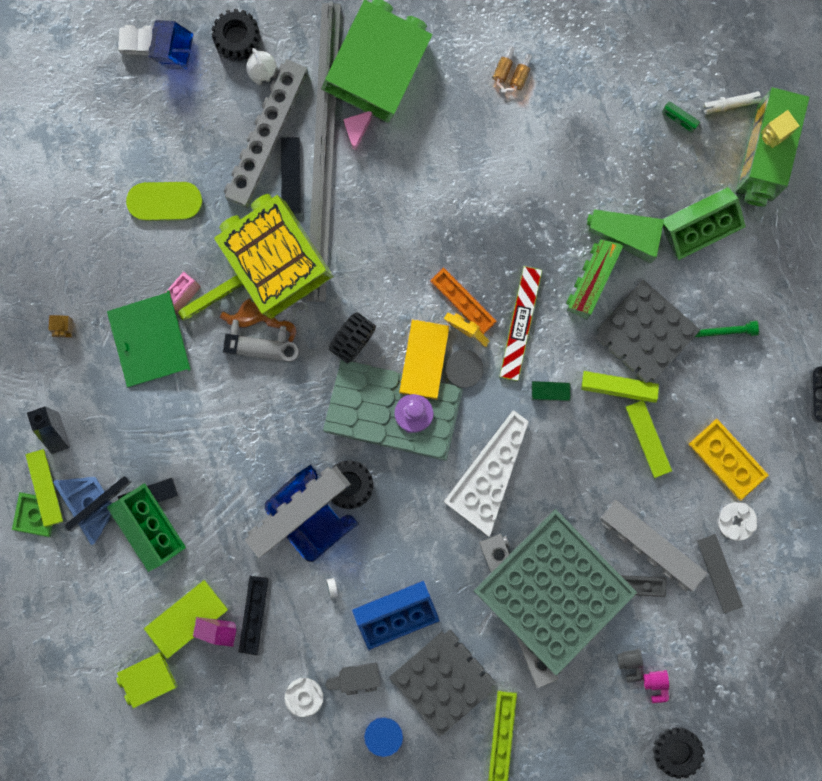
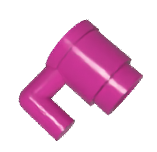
M667 670L643 674L645 690H661V695L651 696L652 704L668 702L669 678Z

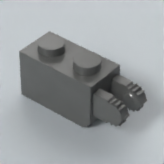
M374 662L343 667L339 672V676L328 678L325 685L329 690L341 689L342 693L346 692V695L358 694V690L365 689L366 692L377 691V687L381 686L378 664Z

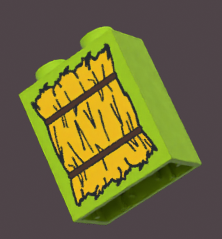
M265 194L251 204L253 211L242 219L235 215L221 223L219 226L221 233L215 236L214 239L260 312L272 319L334 276L287 203L278 195L272 198L270 194Z

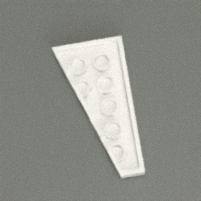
M514 410L444 500L445 504L489 537L529 422Z

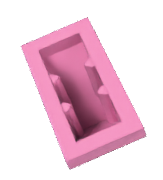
M368 111L343 119L352 149H357L373 118L372 112Z

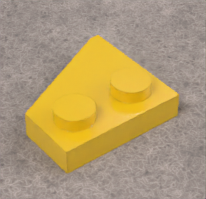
M447 312L444 320L449 325L466 336L478 340L482 346L486 347L490 342L481 333L480 327L474 322H465V318L457 313L452 315Z

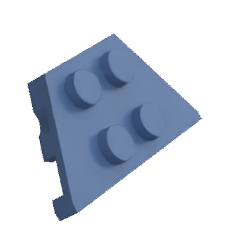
M97 477L55 480L53 482L74 517L105 492ZM111 500L80 525L91 545L96 543L112 517L107 509V506L112 504Z

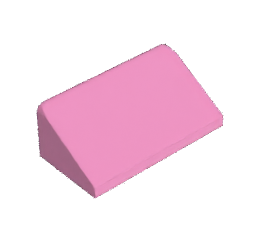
M185 272L168 289L176 315L201 288Z

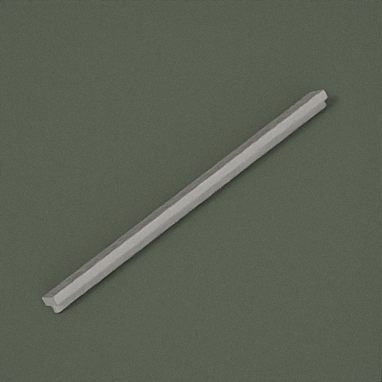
M333 1L322 3L310 220V240L327 266L336 97L321 90V87L339 52L341 4H335ZM327 282L319 287V297L317 288L314 290V297L312 291L306 296V301L326 302Z

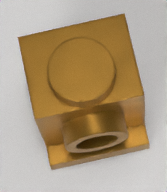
M49 315L48 330L52 332V337L72 338L73 319L70 316Z

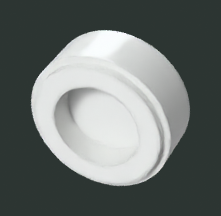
M326 579L329 597H337L338 592L335 579Z

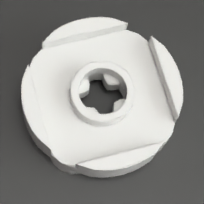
M733 502L722 508L717 524L720 532L725 537L741 541L749 538L756 530L757 517L754 510L746 503ZM735 516L742 519L741 526L739 527L732 523L735 520Z

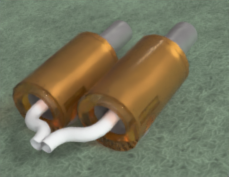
M509 46L505 57H500L492 79L497 81V85L501 88V92L522 91L531 70L528 66L532 55L526 54L523 63L517 65L509 84L513 89L507 88L504 90L500 83H505L513 65L511 57L515 48Z

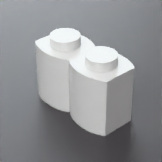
M125 25L124 28L119 29L118 50L120 54L157 56L159 32L153 26H143V28L137 29L133 25Z

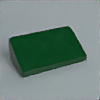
M532 381L531 400L570 402V383Z

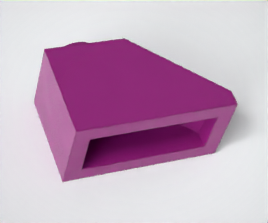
M196 617L193 637L214 645L233 647L237 628L235 622Z

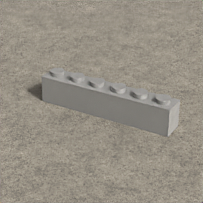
M337 466L332 469L327 467L320 473L321 478L317 481L315 479L311 480L305 485L307 488L301 493L299 490L291 497L292 501L288 505L283 503L276 509L278 511L277 514L274 516L270 514L262 520L263 525L261 527L255 526L248 532L249 536L245 541L258 558L265 555L351 485Z
M614 500L600 517L603 521L601 524L609 531L611 529L615 530L620 540L624 543L630 542L635 552L639 555L645 554L650 564L654 567L660 566L663 569L662 573L669 579L675 578L679 582L677 585L684 591H694L706 576V571L617 500Z

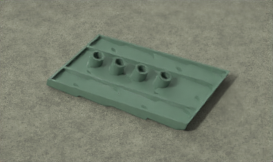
M340 361L323 427L325 433L447 461L463 393L461 387L440 382L437 400L426 398L433 408L431 424L421 432L407 433L397 424L394 415L395 407L399 400L407 396L399 394L402 374L371 367L366 364L356 362L346 364L344 361Z

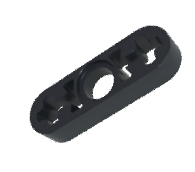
M822 366L814 368L810 375L811 413L815 421L822 422L820 415H817V411H820V405L816 406V403H822V400L816 397V391L822 389V385L815 386V383H819V377H816L815 374L819 373V370L822 373Z

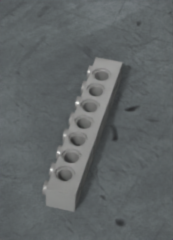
M288 59L279 66L277 81L273 80L270 91L272 92L269 98H265L262 105L264 110L261 115L258 114L254 123L256 125L255 130L249 133L247 138L249 143L246 149L243 148L240 153L239 159L241 161L232 171L231 176H233L231 183H227L224 189L226 200L248 208L308 74L307 67ZM285 79H292L293 83L286 86L283 84ZM277 96H284L285 100L278 103L275 101ZM272 112L278 114L274 120L268 119V115ZM267 129L270 131V134L267 137H262L260 132ZM257 146L262 148V152L259 154L252 152ZM249 163L255 165L252 171H246L245 166ZM239 181H246L247 185L245 188L240 189L237 187Z
M501 534L479 542L489 570L492 572L509 555L507 548L510 545L507 537H502ZM498 549L504 553V558L501 561L495 560L493 556L494 552ZM516 636L535 686L539 688L559 680L558 675L555 676L547 667L543 670L538 669L537 662L539 659Z

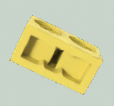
M787 110L768 123L761 132L762 139L765 144L774 148L791 136L799 127V124Z

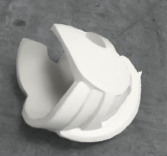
M253 48V53L246 64V70L250 79L261 86L263 84L262 81L266 80L269 82L272 76L273 79H276L278 72L277 63L271 54L257 51Z

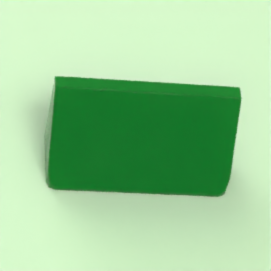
M670 101L662 110L664 115L691 133L695 131L700 123L698 119Z

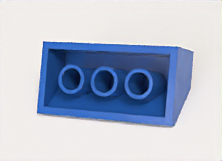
M424 581L352 609L357 626L368 650L440 621Z

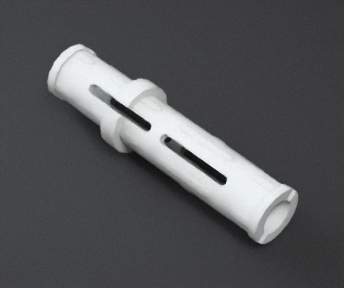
M757 91L746 95L726 99L722 97L717 101L704 102L703 108L711 107L704 110V113L706 115L718 111L723 113L727 112L728 109L759 104L761 98H753L761 96V94Z

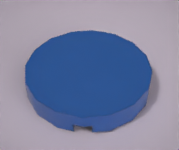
M376 718L366 728L364 735L365 744L369 751L377 756H391L402 745V729L391 718Z

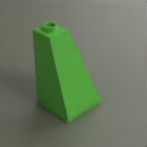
M594 209L592 214H588L586 225L589 226V232L606 241L623 245V250L648 263H652L657 257L664 220Z

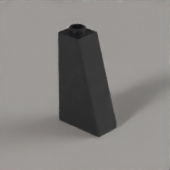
M46 406L27 412L33 433L51 454L70 448L59 412Z

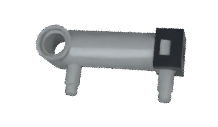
M233 320L230 334L225 333L223 353L287 362L296 361L300 354L299 348L294 343L285 342V326L280 327L278 341L239 336L238 320ZM286 348H294L295 353L292 357L285 356Z

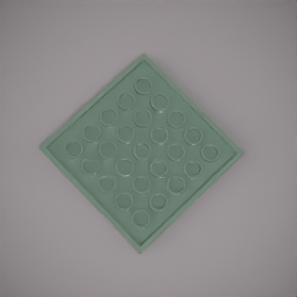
M556 509L473 590L555 676L637 593Z

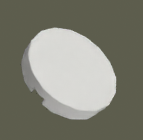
M299 678L293 681L287 687L285 693L286 706L294 715L300 717H309L315 714L323 703L321 686L309 678Z

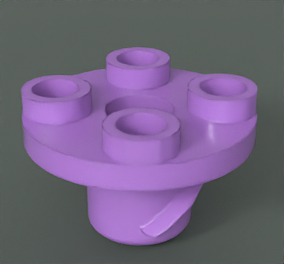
M415 394L407 395L400 399L395 407V420L407 433L421 432L431 424L433 408L426 398Z

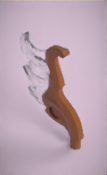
M248 298L242 303L235 315H229L224 311L220 315V318L226 321L228 325H232L233 320H238L240 328L250 327L259 322H265L268 327L278 329L281 326H285L286 330L290 333L288 341L292 343L297 333L294 326L295 316L301 309L308 311V307L305 302L299 300L270 319L263 315L255 302H251L252 300Z

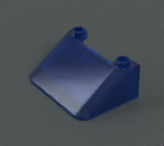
M311 464L295 474L265 502L264 507L268 515L274 516L277 514L278 511L276 509L283 503L288 505L292 501L291 497L299 490L301 493L307 489L305 485L311 480L315 479L317 481L318 474ZM326 504L289 534L287 538L306 561L314 562L357 527L359 523L351 515H344L339 519L328 504Z

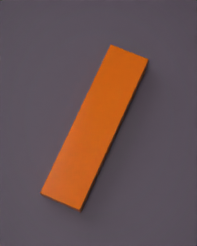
M444 267L430 280L469 322L472 321L480 327L479 330L483 335L497 322Z

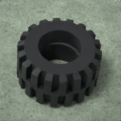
M230 9L226 10L227 14L221 13L219 15L220 19L216 18L214 21L215 26L212 25V39L217 51L220 54L222 53L224 58L230 57L231 61H235V58H238V61H243V57H246V59L250 57L249 54L253 53V48H259V41H261L259 27L250 13L247 15L246 11L241 10L239 12L238 9H234V12H230ZM231 28H244L247 31L246 38L239 43L228 42L225 36Z
M359 312L352 314L331 341L329 351L346 364L352 362L374 334L376 325Z
M348 460L335 464L332 468L337 466L343 475L348 473L356 475L360 480L361 486L357 494L345 496L340 493L331 501L343 509L361 507L372 495L373 479L370 472L357 461Z
M672 727L670 730L666 729L663 734L660 733L659 739L654 742L655 748H653V758L657 763L656 765L672 778L681 779L684 777L686 779L691 774L695 775V771L701 769V762H704L705 759L703 757L705 750L698 737L685 728ZM679 741L686 743L689 747L687 760L681 764L672 763L668 758L670 746Z

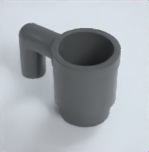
M640 648L617 654L619 669L628 670L635 668L636 674L626 675L627 683L644 679Z

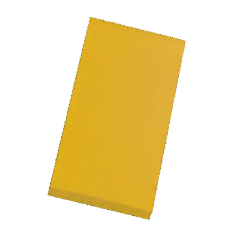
M412 319L399 394H415L437 400L449 325Z
M717 418L688 444L739 501H742L769 476Z

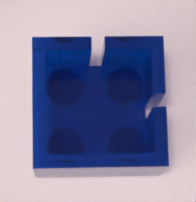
M155 20L148 57L159 62V64L167 69L187 70L190 53L173 52L172 49L191 50L194 33L176 21Z

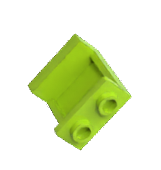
M162 652L117 672V683L120 688H124L126 695H124L125 700L133 708L178 687Z

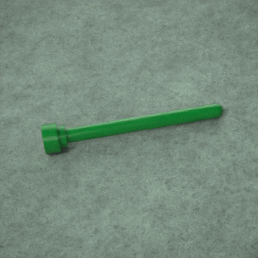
M755 320L749 321V323L742 326L701 329L694 338L739 333L758 336L759 325L758 321Z

